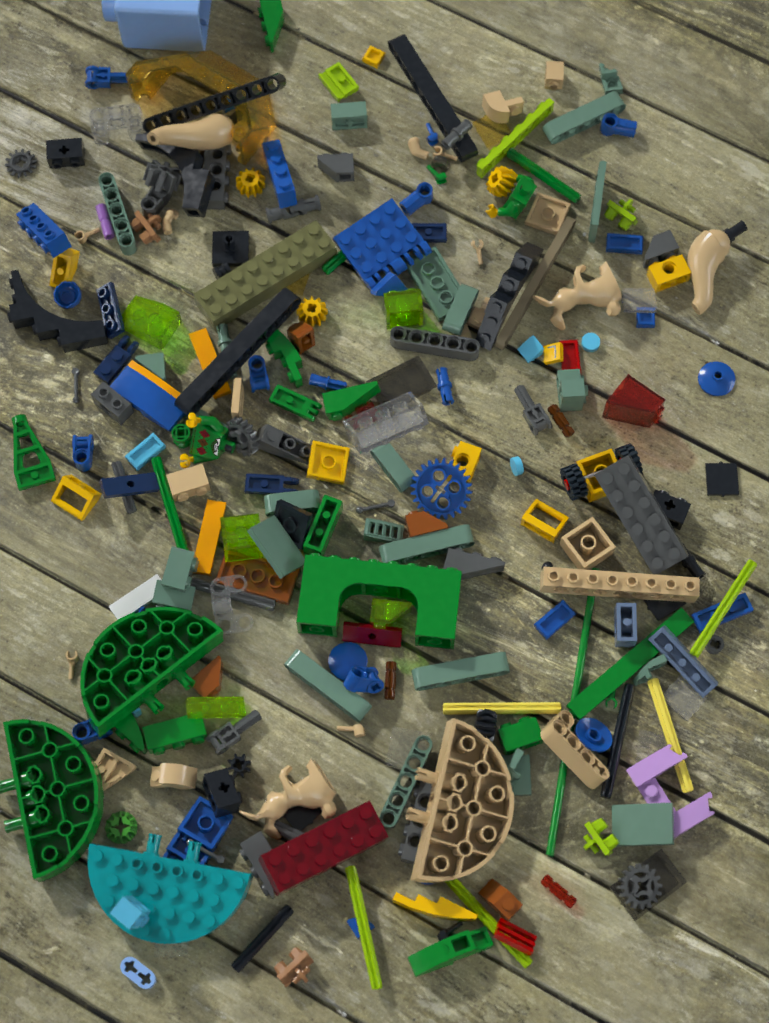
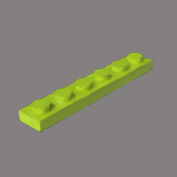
M548 98L545 102H541L533 113H529L521 125H516L509 136L506 135L497 147L495 146L490 150L489 155L481 158L476 165V175L482 179L506 156L510 148H515L553 112L554 101Z

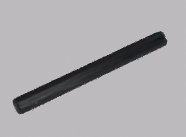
M626 683L624 686L606 766L610 776L603 782L600 796L606 799H610L612 796L633 701L635 685Z

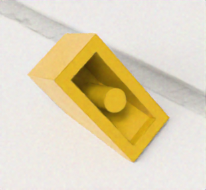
M69 248L53 258L49 286L56 288L63 281H72L77 270L80 251Z

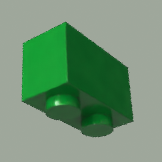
M530 716L519 719L518 723L511 724L509 722L500 726L497 736L505 755L515 753L517 748L525 750L543 743L536 717L530 718Z

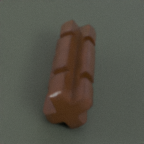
M556 404L548 407L549 414L553 416L552 418L559 429L563 430V435L566 438L571 437L575 431L572 426H569L570 424L563 413L559 412V407Z
M394 661L386 662V690L384 692L386 700L395 699V671L397 663Z

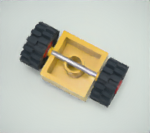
M630 443L615 449V455L611 448L578 460L576 464L561 468L562 483L570 500L574 501L586 496L590 503L606 497L594 475L630 454L643 475L642 463L637 455V450L635 451V447Z

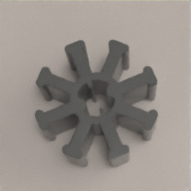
M153 160L152 163L148 162L143 180H146L145 185L148 187L156 186L155 191L161 192L163 188L168 194H172L173 190L177 192L182 178L181 173H179L180 169L178 167L169 168L170 163L166 161L162 165L158 160Z

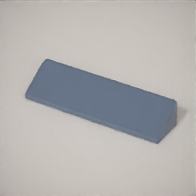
M666 625L662 626L648 639L661 654L665 655L671 665L702 698L719 684L707 669L690 654V651Z

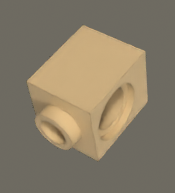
M546 61L545 89L562 90L564 62Z

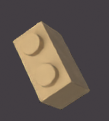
M203 463L166 475L174 502L186 501L189 497L195 495L202 496L211 491Z

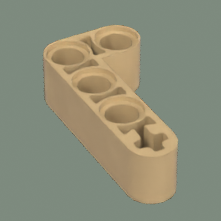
M562 710L545 725L540 732V736L548 747L587 787L595 789L609 778V771L570 730L575 722L574 717L569 711Z

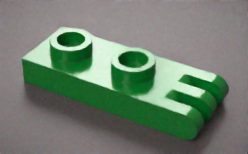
M277 384L269 398L270 403L311 422H314L316 419L312 415L317 416L318 410L322 408L320 403Z

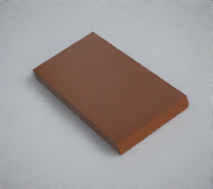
M227 548L215 583L273 599L277 603L289 606L301 570L299 568L280 579L267 559Z

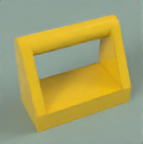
M71 474L62 477L51 502L83 521L99 501L102 494ZM67 488L87 500L82 511L60 499Z
M535 499L523 515L521 525L554 544L569 517L542 501ZM537 507L561 521V523L555 529L531 514Z

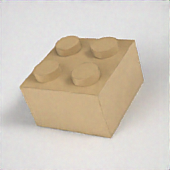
M591 517L562 536L559 544L577 569L586 570L592 569L612 556L616 548L594 517Z

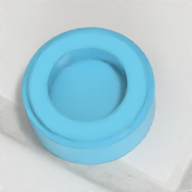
M587 333L582 338L581 346L587 352H594L600 346V338L595 333Z
M520 457L510 458L513 474L515 476L522 475L524 467Z

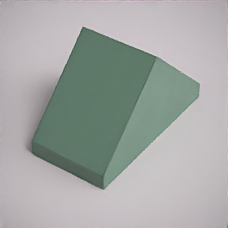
M163 353L137 355L135 357L136 363L167 383L166 361Z

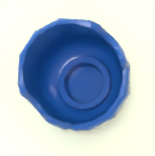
M63 281L55 288L53 293L54 301L59 307L64 309L74 308L80 303L82 298L79 286L73 281Z

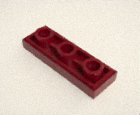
M344 621L342 641L401 648L403 628Z

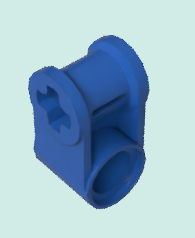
M260 355L250 357L248 366L252 393H255L256 390H270L264 358ZM255 364L262 365L260 368H253Z
M93 434L80 437L73 435L72 457L75 466L81 472L88 471L92 467ZM86 458L84 462H79L80 459Z
M353 666L343 683L345 688L351 692L375 694L384 688V683L379 679V672L375 667Z
M89 720L76 724L73 727L72 734L80 744L86 745L112 735L113 731L110 729L99 737ZM81 730H86L87 735L85 737H77Z

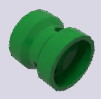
M185 424L174 426L171 432L174 444L179 448L190 446L192 436L188 426Z

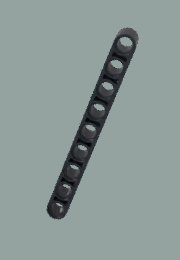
M402 34L389 40L388 47L446 138L454 127H458L461 124V121L406 35ZM468 132L463 135L461 141H457L451 147L461 163L478 155V149Z
M275 73L155 114L143 121V129L146 133H149L151 130L161 126L186 123L275 93L286 86V78L280 73ZM273 79L277 81V87L274 85ZM258 85L261 86L262 92L258 90ZM242 90L245 91L246 97L243 96ZM227 95L230 97L231 102L227 100Z
M288 288L282 289L177 397L174 405L187 416L190 413L196 414L296 311L301 304V298Z

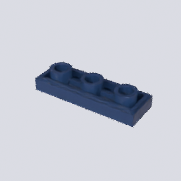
M108 282L96 289L107 338L113 339L125 332V327L114 283Z
M155 472L103 478L99 481L104 499L154 493L160 490Z

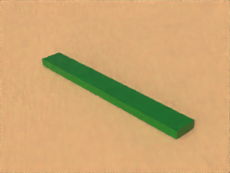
M681 607L566 705L568 710L580 721L660 653L648 639L662 626L666 625L678 637L695 621Z

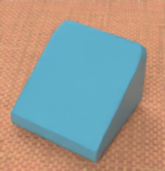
M534 335L517 348L527 363L538 358L544 352L543 346Z

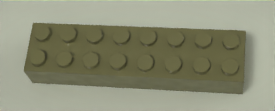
M315 220L194 293L195 304L216 331L217 325L230 323L279 293L282 289L289 287L323 266L337 254V246L318 221Z

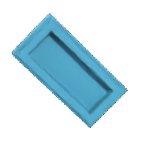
M153 432L126 454L125 459L139 471L152 458L162 452L166 445Z

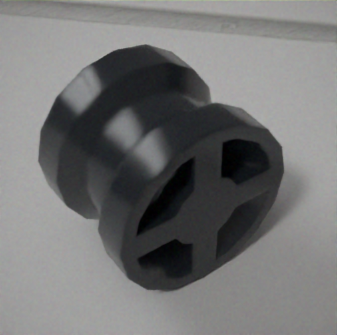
M225 261L221 263V266L212 268L216 279L232 271Z

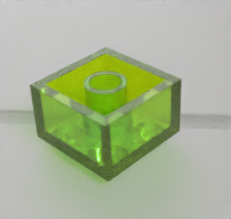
M409 288L405 291L397 292L393 290L383 293L386 329H392L395 326L411 327L423 325L421 289Z
M259 513L220 517L225 562L264 558L263 553L247 532L251 527L260 523Z

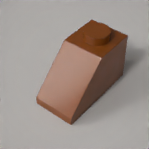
M300 321L288 328L287 337L299 354L315 345L314 329L309 324Z
M416 510L405 515L409 538L448 528L447 523L425 511L419 512Z
M219 655L192 678L195 680V685L192 689L205 703L216 699L220 694L219 691H221L223 662Z
M491 879L478 892L507 921H510L523 906L508 889L494 879Z

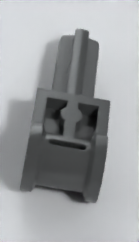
M518 385L514 392L525 409L523 410V417L532 434L536 436L538 432L544 429H551V420L541 404L535 405L524 385Z
M254 710L234 725L230 721L209 734L206 740L214 746L216 754L221 755L241 740L240 734L260 721L262 717L257 710Z

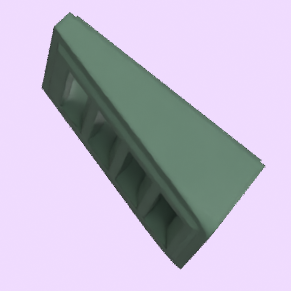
M366 518L364 540L384 543L402 540L404 525ZM371 527H375L374 533H370ZM379 528H382L381 535H378ZM386 529H390L389 537L386 536ZM394 530H398L397 538H393Z

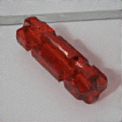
M548 874L543 877L541 884L545 888L548 887L549 891L560 901L563 900L567 907L572 908L577 899L572 894L569 895V892L558 882H554L553 878Z

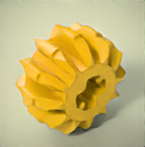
M505 166L495 167V170L491 171V175L487 177L489 179L486 183L488 186L487 190L496 197H506L508 192L511 193L512 187H515V173Z
M254 167L251 170L245 168V172L239 171V176L235 179L236 189L240 191L241 196L246 194L247 198L250 195L256 198L257 193L262 194V189L266 187L265 176L262 175L260 170L255 171Z
M313 296L310 297V300L304 297L303 303L296 310L299 316L298 320L311 324L312 327H314V324L320 326L321 321H326V315L328 314L326 303L321 302L320 298L314 300Z

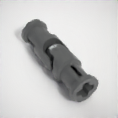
M318 195L305 200L303 198L297 200V205L289 207V213L286 211V208H265L269 224H272V221L287 220L298 215H306L310 211L322 210Z

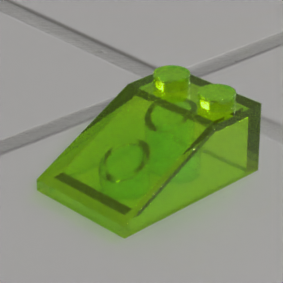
M136 295L122 314L125 331L160 350L164 349L182 322L179 311L164 303Z

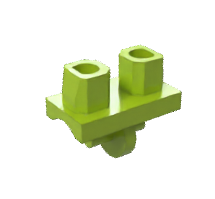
M621 199L619 204L623 207L609 200L607 203L608 208L604 214L607 219L613 222L615 217L620 215L622 219L618 226L625 231L632 224L634 226L637 224V218L628 212V210L632 213L636 211V208L632 206V199H628L627 202Z
M603 818L584 824L593 837V840L589 834L583 837L587 842L583 846L585 851L591 848L594 854L600 851L596 846L598 844L605 856L614 853L612 850L620 842L614 834L605 839L600 834L608 828Z

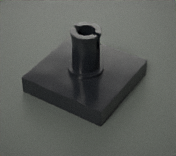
M213 231L212 266L219 267L225 261L229 267H239L249 261V231Z
M280 499L276 503L274 515L297 548L303 550L313 514Z

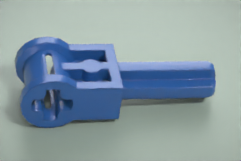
M88 66L85 69L87 74L85 86L89 89L111 88V83H136L137 81L136 73L111 72L110 67Z

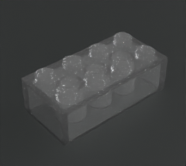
M411 391L342 421L349 441L360 454L368 453L375 447L386 445L391 440L402 438L407 433L420 430L429 424L423 404Z

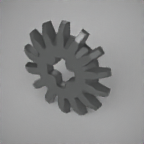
M21 149V152L14 150L15 154L9 153L11 158L5 159L9 162L5 164V167H10L7 169V172H12V176L18 173V178H20L21 173L26 177V171L33 173L30 168H36V165L33 164L37 162V159L32 160L35 155L29 156V150L24 153V149ZM19 160L26 162V164H23V167L16 165L19 163Z

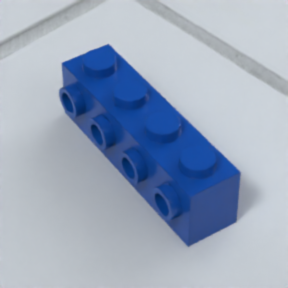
M35 203L24 207L16 214L19 219L17 223L21 230H25L28 237L32 238L45 254L49 253L55 258L72 247L65 232Z

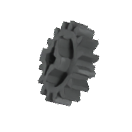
M236 416L226 423V428L229 430V441L236 443L235 449L238 454L242 452L243 456L247 455L250 457L259 450L260 443L257 441L260 438L257 437V431L252 429L253 425H250L247 419L243 421L242 417L237 418Z
M635 864V868L633 865H629L628 871H621L624 877L617 879L621 882L617 889L622 890L619 897H625L624 904L631 902L630 908L638 906V909H644V905L650 908L652 907L651 902H658L655 896L662 894L658 891V888L663 887V885L657 883L661 877L654 876L655 869L649 870V865H643L642 867L641 864ZM637 872L643 873L640 877L634 874ZM639 896H642V897L645 898L644 900H641V901L636 900V898H638Z

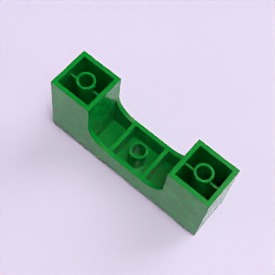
M318 553L305 554L296 620L298 633L337 637L340 610L343 603L349 597L354 595L404 599L415 607L417 611L415 646L454 650L462 571H458L457 568L453 567L439 569L434 565L420 567L415 563L401 565L395 561L382 563L376 559L363 561L357 557L344 559L338 555L325 557Z

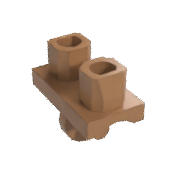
M137 210L134 213L136 218L130 222V225L136 232L140 231L143 227L146 228L139 235L146 245L153 240L157 243L161 241V238L153 229L154 227L157 230L161 228L160 222L162 218L160 215L153 216L152 213H149L147 221L140 211Z
M295 947L289 953L293 961L288 966L283 961L274 966L278 979L285 987H288L292 982L296 985L301 979L307 983L309 980L305 975L311 971L309 966L314 962L305 950L302 951Z

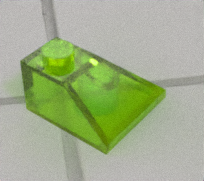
M372 598L370 624H374V628L385 629V626H391L412 612V603Z

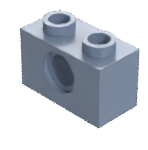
M616 603L615 647L634 648L637 643L636 603Z

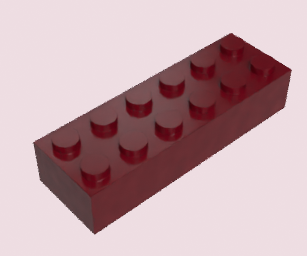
M369 800L262 854L258 860L276 896H279L377 846L389 836Z

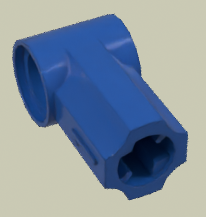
M607 113L602 119L600 132L605 136L617 134L634 138L637 122L620 119L613 113Z
M427 182L420 183L413 193L399 203V206L406 215L410 216L423 205L432 202L433 188L431 184ZM422 192H428L429 194H427V195H422L421 193H422Z

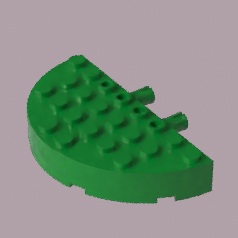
M175 607L147 608L145 611L136 614L134 612L109 625L95 639L89 653L86 654L80 678L85 713L98 736L104 735L144 703L155 715L159 714L157 710L161 712L165 706L154 695L174 679L185 690H189L190 687L192 688L195 685V680L185 671L224 641L223 630L204 616L201 617L193 614L190 610Z
M29 719L3 722L14 778L0 781V794L16 789L21 817L5 820L4 825L6 827L4 828L6 833L24 829L33 879L43 882L71 867L85 853L89 844L92 843L103 814L104 791L102 779L97 765L89 752L63 729L43 721Z

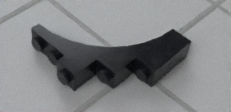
M148 133L136 134L135 141L141 149L161 153L178 165L184 182L182 209L189 217L205 218L215 178L208 169L202 168L204 158L200 152L177 146L152 145L147 140Z
M527 242L516 251L510 268L503 274L497 291L490 296L485 309V315L476 336V340L481 347L490 351L493 349L510 308L527 278L537 267L544 249Z
M11 271L12 278L9 279L11 289H14L15 294L12 295L13 304L9 305L10 312H7L9 323H13L15 329L32 326L34 335H38L40 341L57 338L59 347H63L65 353L108 344L103 320L75 321L48 312L27 293L19 271Z

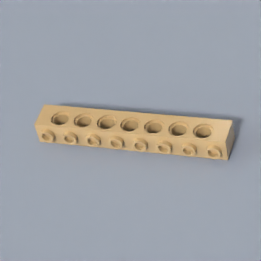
M543 567L540 573V592L681 601L686 603H695L700 596L698 577Z

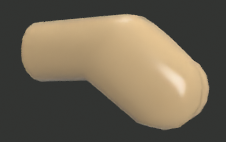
M417 137L409 139L408 146L411 154L427 160L429 152L421 149L420 140Z
M167 210L162 218V228L165 235L172 233L171 221L179 217L177 210Z

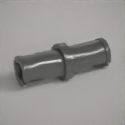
M465 119L458 127H454L450 134L441 141L443 148L449 150L457 141H461L463 135L473 128L472 123Z

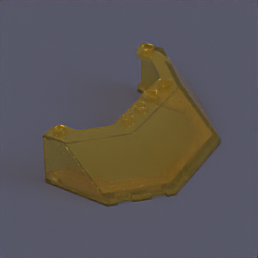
M211 50L136 61L126 73L131 98L138 102L141 96H147L151 100L173 73L184 72L218 93L259 79ZM258 85V90L262 92L261 86ZM242 90L243 96L246 97L245 91ZM270 95L235 106L237 123L231 129V137L238 143L235 147L236 151L240 152L237 158L238 162L245 166L276 128Z

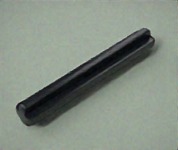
M286 904L231 964L236 972H241L294 913L289 905Z

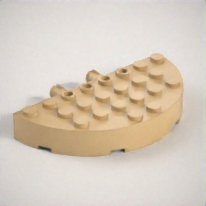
M453 718L446 722L436 771L432 772L420 767L416 770L418 775H415V780L430 783L432 788L426 812L412 807H408L406 812L409 813L405 817L406 820L423 825L411 881L440 883L464 877L478 870L495 855L501 844H503L513 819L514 792H512L510 782L511 776L503 757L493 743L480 734L476 728Z

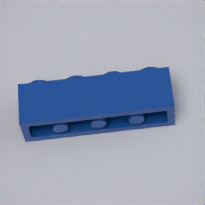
M280 140L262 143L265 162L280 209L297 205L294 184Z

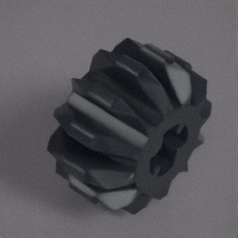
M479 709L475 718L474 728L491 742L494 740L496 731V712L489 709Z

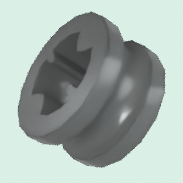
M712 635L705 649L710 654H718L724 647V641L720 636ZM712 641L719 643L718 649L710 646Z

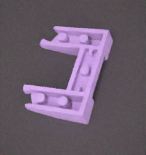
M670 744L626 769L647 804L671 803L656 777L688 758V756L684 752L680 756L670 750L672 747ZM711 792L678 811L673 807L674 839L714 814V811H709L708 799L713 798Z

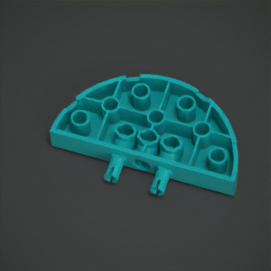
M149 833L147 849L144 853L99 844H89V879L100 907L122 930L134 937L152 943H183L199 939L214 932L237 912V909L248 894L254 876L252 873L200 864L198 858L202 843L189 841L187 856L184 860L160 856L158 851L162 835ZM123 896H133L151 911L148 915L150 919L144 927L129 930L110 914Z

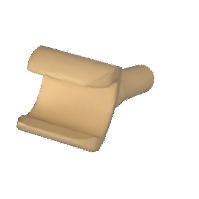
M434 147L437 152L433 153L435 160L447 158L457 161L458 157L444 153L442 147Z
M98 227L86 233L78 230L74 235L76 238L82 236L77 241L80 244H85L87 238L100 232V229Z
M479 239L480 245L476 247L475 241L472 240L471 247L476 249L478 263L482 265L481 249L484 243Z
M67 651L69 679H74V667L79 660L77 651H75V656L70 658V653Z
M361 724L337 726V731H354L355 737H364L366 735L365 728Z

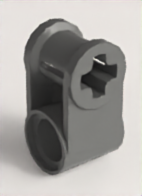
M152 186L141 200L143 216L149 219L147 217L149 213H152L153 216L158 215L169 203L172 194H168L163 189L161 192L155 191L156 186Z

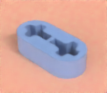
M127 957L122 960L120 969L125 976L143 989L148 990L155 986V974L133 957ZM127 962L130 964L135 962L133 966L138 970L136 974L131 970L126 972L127 967L125 965ZM140 973L145 976L150 974L149 979L151 983L143 985V979L139 977Z

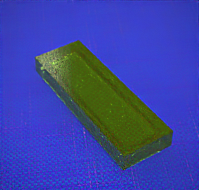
M187 697L185 699L188 719L244 718L246 716L244 697Z

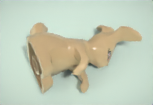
M607 261L599 267L600 276L589 282H584L581 278V273L586 270V266L584 264L577 266L573 276L574 288L563 287L559 289L551 301H547L539 296H533L539 304L545 307H554L550 321L555 327L560 330L565 329L562 314L570 311L576 305L591 304L597 307H606V312L609 316H617L621 309L619 301L622 299V295Z
M311 758L306 765L309 776L293 784L287 777L293 768L287 765L281 770L279 776L284 790L282 792H270L257 814H250L241 810L239 813L254 821L265 818L263 832L267 836L278 840L281 838V835L275 828L274 823L284 816L289 808L297 806L310 809L321 808V815L325 819L332 818L337 811L336 805L333 802V798L337 793L319 764Z

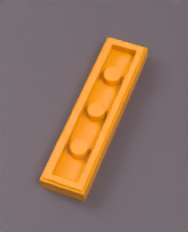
M206 328L189 334L202 370L217 357ZM228 382L213 395L214 399L231 394Z
M207 499L195 551L199 561L197 571L193 572L195 574L211 576L227 506L226 502Z

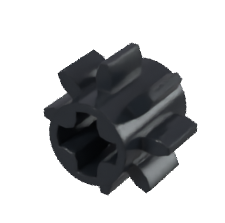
M235 753V758L228 760V763L231 765V767L227 768L228 772H234V779L237 775L244 779L246 772L251 773V770L247 767L252 764L251 760L245 761V754L242 757H238ZM237 763H241V770H238Z

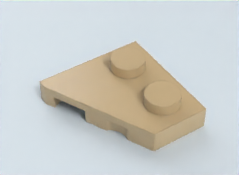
M105 748L102 749L95 761L102 779L103 791L137 769L135 764Z

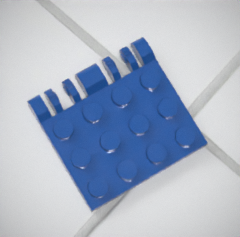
M392 198L333 237L334 243L370 291L382 279L378 274L379 272L383 271L385 275L391 272L388 266L396 276L408 269L402 257L410 266H413L414 261L408 254L409 252L413 251L419 260L424 258L423 254L427 256L432 253L431 247L423 240Z

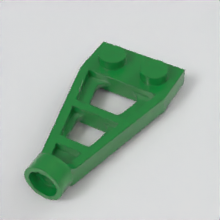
M25 414L14 416L12 418L14 475L19 491L56 481L52 463L30 428L27 416ZM29 436L33 446L21 449L20 438ZM33 452L36 453L40 459V464L24 468L23 456Z

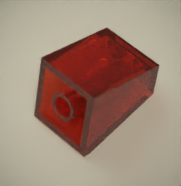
M628 374L606 401L602 417L650 428L653 423L658 424L661 420L662 413L665 410L664 403L666 399Z

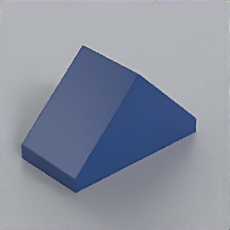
M391 272L371 289V294L375 296L411 297V292L396 274Z

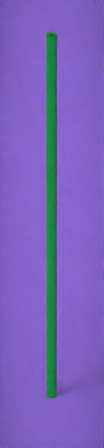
M587 596L571 701L580 694L595 596ZM575 722L573 726L570 728L572 732H574ZM562 760L546 855L552 857L555 851L568 766Z

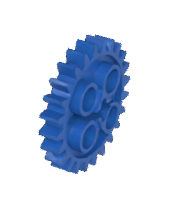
M446 457L443 458L442 462H440L439 458H435L434 464L431 460H428V467L422 464L423 471L416 470L419 476H413L412 479L416 483L410 485V487L415 488L411 492V495H416L413 502L419 501L420 503L417 509L423 507V511L430 512L432 516L436 514L438 519L443 515L445 520L448 519V514L454 518L455 511L461 514L460 506L466 508L467 504L464 501L471 500L467 494L473 493L472 490L468 489L473 483L467 482L471 476H464L467 469L460 470V463L454 466L453 459L447 463ZM436 471L443 472V480H438L435 477ZM452 475L451 480L444 487L445 491L439 494L435 502H431V499L439 490L438 486H441L447 477ZM451 482H456L459 484V491H453L451 489ZM425 486H430L432 488V495L425 494ZM441 497L446 498L448 506H441L439 499Z

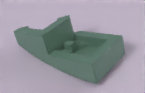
M599 63L604 94L606 95L613 91L623 94V87L619 76H617V70L607 69L604 67L605 64Z
M664 654L654 658L641 669L633 680L635 687L652 678L651 671L665 666L667 659Z
M518 748L513 755L508 769L511 776L512 790L521 775L515 771L524 754Z

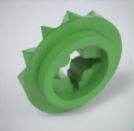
M119 811L113 813L106 820L105 832L112 842L124 844L135 837L138 825L134 816L129 812ZM120 819L124 825L130 826L123 829L122 835L118 829L113 828L119 826Z

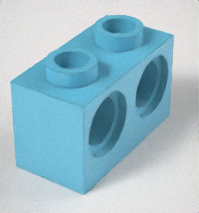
M123 896L110 914L130 930L144 927L150 919L148 915L151 911L133 896Z

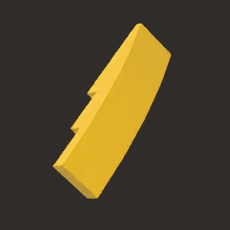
M396 892L392 899L393 903L435 918L475 922L478 916L442 896L435 903L420 894L413 901Z

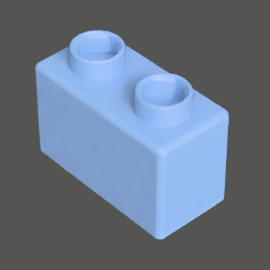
M102 0V13L105 21L118 23L122 44L126 48L205 52L212 0Z

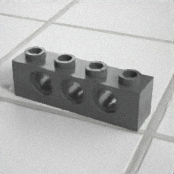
M231 145L219 149L205 150L204 168L208 169L215 178L207 209L225 210V203L229 202V192H226V187L230 186V177L227 176V171L231 170V162L228 160V156H231L232 153Z
M421 781L420 785L416 784L413 794L416 797V801L410 807L426 812L427 808L422 807L420 802L423 799L429 800L432 788L430 783ZM410 821V824H405L403 835L406 836L405 844H400L398 855L401 856V862L412 865L415 863L418 847L411 846L410 841L413 838L420 839L422 828L416 826L414 821Z

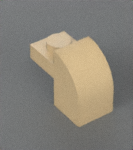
M500 90L483 94L482 107L490 120L496 123H508L510 116H516L523 111L524 101L522 97L505 101Z
M160 763V766L152 767L150 787H172L180 790L195 789L197 768L182 764Z

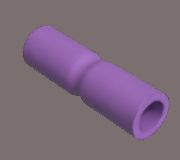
M98 204L95 208L101 222L104 238L106 240L113 239L115 234L106 204Z

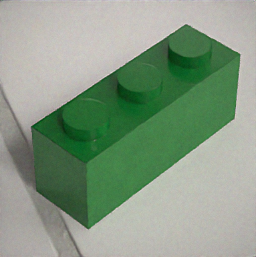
M324 495L303 545L305 554L318 553L324 556L342 513L343 501Z
M201 711L142 727L147 749L150 754L161 755L165 753V750L172 748L173 750H179L190 743H193V745L201 744L208 736Z

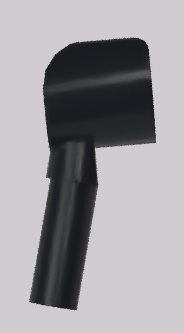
M462 921L440 931L437 935L438 940L441 941L450 937V933L463 925Z

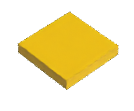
M313 440L306 477L344 485L350 448Z

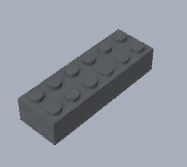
M630 454L594 475L652 574L657 575L688 557L689 554Z

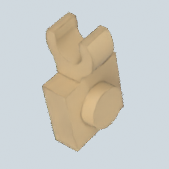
M485 297L481 309L474 308L467 322L468 326L479 330L490 298Z

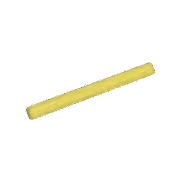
M652 678L647 681L666 743L667 745H672L670 750L681 756L682 750L659 679ZM684 759L676 764L674 768L682 792L689 793L694 790Z
M444 703L443 714H476L479 709H489L490 711H495L496 714H558L561 711V703Z

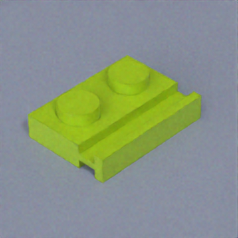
M340 62L327 68L322 74H318L320 81L337 102L359 90L358 84Z

